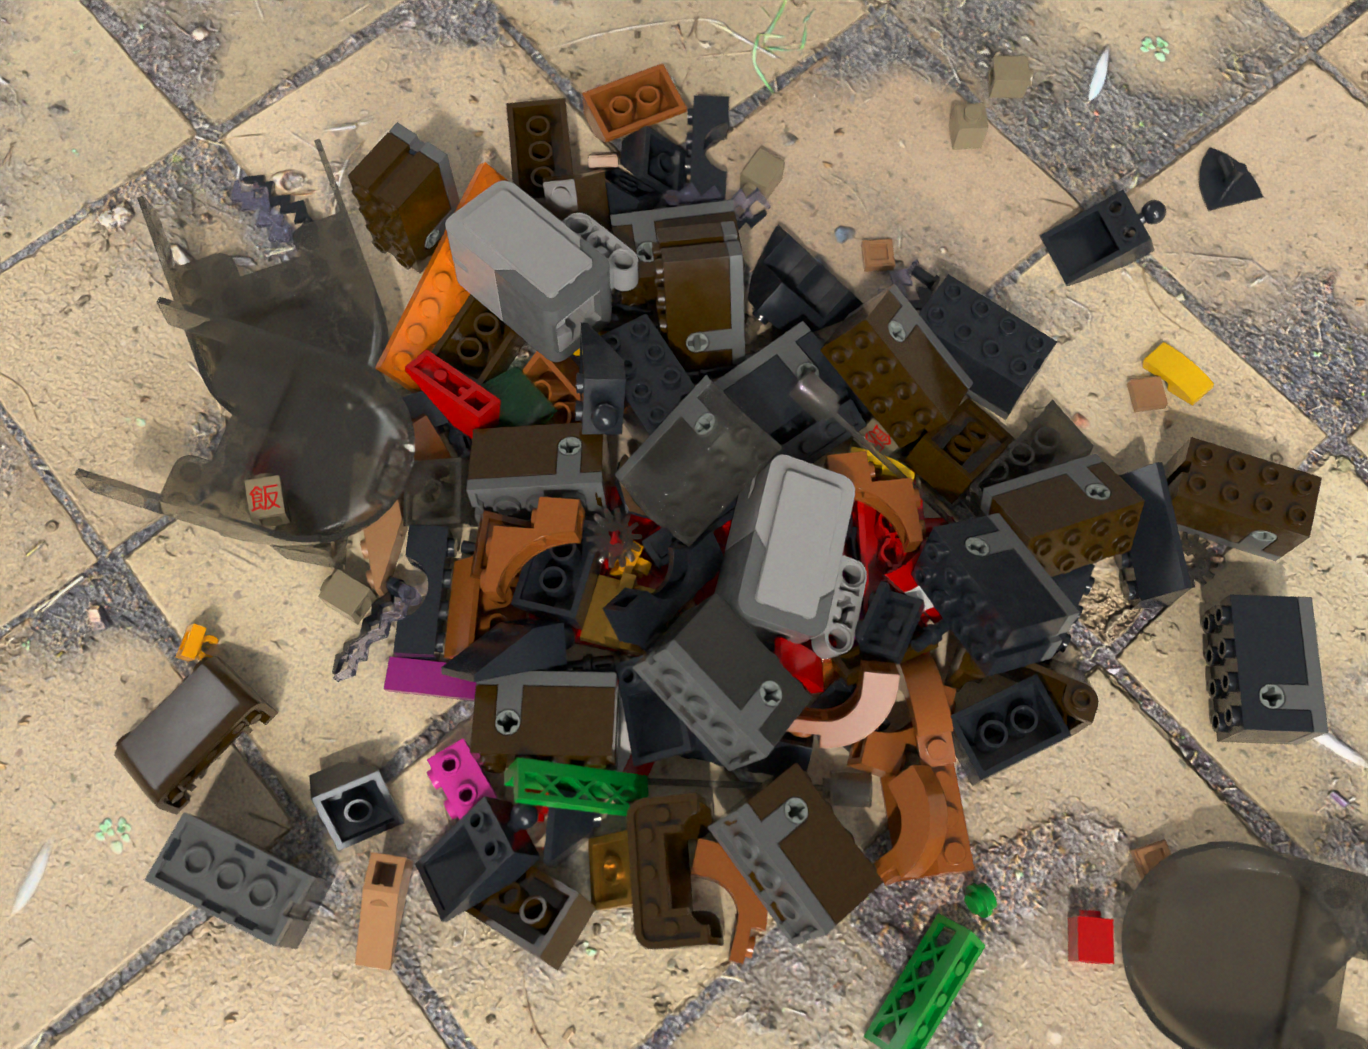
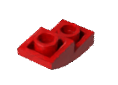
M782 637L775 638V651L771 653L773 670L786 683H802L811 694L824 692L822 659L812 650L801 644L793 643Z

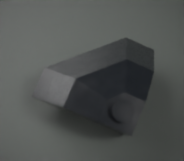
M778 225L774 229L751 275L748 301L755 308L752 314L761 323L766 325L770 322L777 329L791 330L803 321L811 330L810 332H814L844 321L851 312L864 304L782 227Z

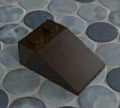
M967 398L957 407L947 423L921 438L904 462L935 488L941 496L953 504L1016 439L970 398Z
M531 866L516 881L465 912L558 971L597 907L577 891Z

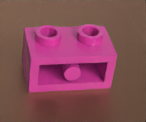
M464 738L427 759L431 769L426 773L435 789L437 790L442 787L448 799L443 801V804L452 819L458 817L461 820L484 796L499 799L483 769L470 754V746Z

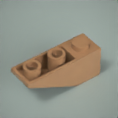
M396 489L357 498L359 510L354 511L357 526L359 529H363L365 536L364 540H360L364 559H369L371 570L366 571L368 585L371 590L375 589L380 597L388 592L385 582L390 576L394 575L408 530L403 503Z
M371 852L362 892L355 965L385 970L392 969L414 861L405 857Z

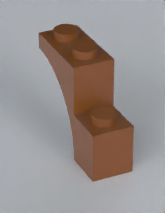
M866 451L827 455L823 468L844 475L852 481L855 487L854 500L871 506L891 523L901 540L904 553L918 551L923 540L926 539V526L923 519L919 520L917 508H920V493L918 488L913 489L912 478L875 481L874 463L868 462Z
M539 497L538 507L533 509L531 515L532 528L494 526L493 535L487 539L486 543L487 569H483L480 576V587L490 601L505 602L507 591L515 575L524 564L540 552L562 544L581 543L585 510L579 499Z
M943 685L950 714L953 715L956 708V702L954 701L956 689ZM912 720L895 732L883 733L873 731L865 738L852 743L846 766L881 778L898 776L906 760L904 750L917 754Z

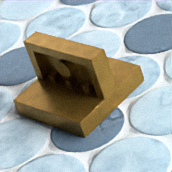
M623 572L621 580L599 575L580 639L637 656L644 655L646 652L639 645L618 640L603 607L624 588L644 590L650 593L654 592L655 589L637 585V576Z
M624 830L588 839L591 903L597 907L595 911L632 907L628 831Z

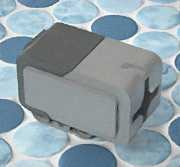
M510 181L494 183L453 213L445 223L458 283L546 359L553 362L567 359L580 348L581 323H588L599 333L611 322V290L613 288L620 291H628L635 288L638 284V257L632 249L585 213H573L563 221H560Z
M779 455L742 484L709 613L711 625L775 641V638L782 637L793 643L800 644L812 639L813 651L822 659L836 657L851 649L867 580V572L861 562L842 555L855 497V487L849 478L788 455ZM842 571L849 576L850 584L843 579ZM829 634L835 638L836 648L830 645L828 640Z

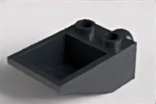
M1123 189L1040 235L1068 287L1125 267L1155 251L1152 239L1144 224L1154 225L1160 223L1166 216V207L1161 201L1151 200L1146 202L1141 209V213L1137 214ZM1130 230H1133V231L1136 232L1133 237H1132V235H1131Z
M581 323L579 373H576V393H580V401H575V421L582 422V434H622L626 383L624 360L588 323Z
M529 617L499 622L442 666L441 672L443 675L471 682L528 671L554 672V666L567 664L566 650L574 645L576 639L575 632L570 626L562 622Z
M661 629L654 634L649 642L643 646L639 645L647 654L616 664L633 766L644 765L695 750L696 735L633 669L634 665L642 657L653 651L656 653L665 644V635ZM682 647L697 663L694 648Z
M484 796L415 863L442 922H448L516 881L540 858L526 830L533 827L538 821L539 812L535 805L516 803L513 806L512 802Z

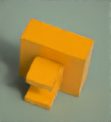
M633 540L624 544L609 574L621 580L623 572L636 575L638 578H642L643 575L647 576L652 563L639 557L644 546Z
M193 623L187 626L175 658L187 662L195 660V657L198 660H202L205 657L212 658L213 656L203 653L202 645L205 642L216 645L219 640L212 635L204 636L207 628Z

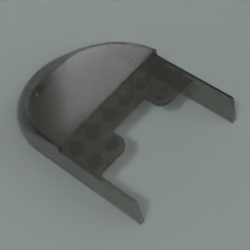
M320 139L314 140L340 211L337 214L304 224L295 231L293 238L299 255L298 258L244 276H240L234 260L229 255L223 253L213 254L183 265H177L157 211L144 196L137 197L203 382L217 402L233 416L253 427L274 433L301 434L317 431L334 425L343 420L344 416L355 412L369 398L381 379L383 373L375 369L389 341L388 323L380 296Z
M159 297L156 303L169 325L227 344V348L212 379L211 386L218 398L237 405L212 461L194 455H187L178 459L171 469L161 494L77 468L74 474L93 493L219 532L224 537L265 545L310 546L343 539L356 534L372 525L389 511L402 494L410 478L414 465L416 441L411 415L404 400L386 381L385 377L372 367L348 356ZM270 473L274 476L280 475L285 485L290 523L270 527L253 524L249 515L245 480L254 479L256 475Z
M1217 841L1184 848L1169 855L1151 869L1140 881L1130 898L1123 918L1121 931L1123 966L1128 983L1139 1006L1155 1027L1181 1049H1368V1042L1363 1037L1337 1028L1348 956L1368 961V876L1242 842Z

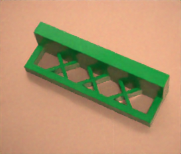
M518 757L504 772V786L514 787L515 803L627 816L628 809L630 808L627 802H634L637 798L638 800L649 798L647 775ZM525 788L542 790L540 794L525 792ZM558 789L577 792L578 794L574 798H567ZM593 796H595L596 798H604L609 800L606 802H599Z
M938 913L863 1037L880 1049H925L986 945L971 930ZM944 926L956 932L949 944L938 947L937 938ZM933 959L935 968L932 973L920 978L918 969L921 964ZM914 990L916 997L911 1007L901 1010L900 999L903 994ZM895 1021L897 1031L890 1043L887 1044L878 1036L885 1024Z

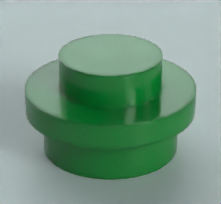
M983 882L979 884L971 883L966 886L964 900L970 912L982 918L992 915L993 909L997 907V900L991 888Z

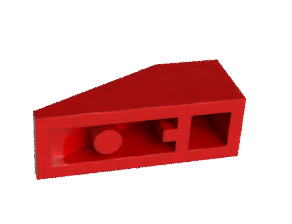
M426 349L405 366V372L449 422L470 438H473V429L495 428L499 425L501 400Z

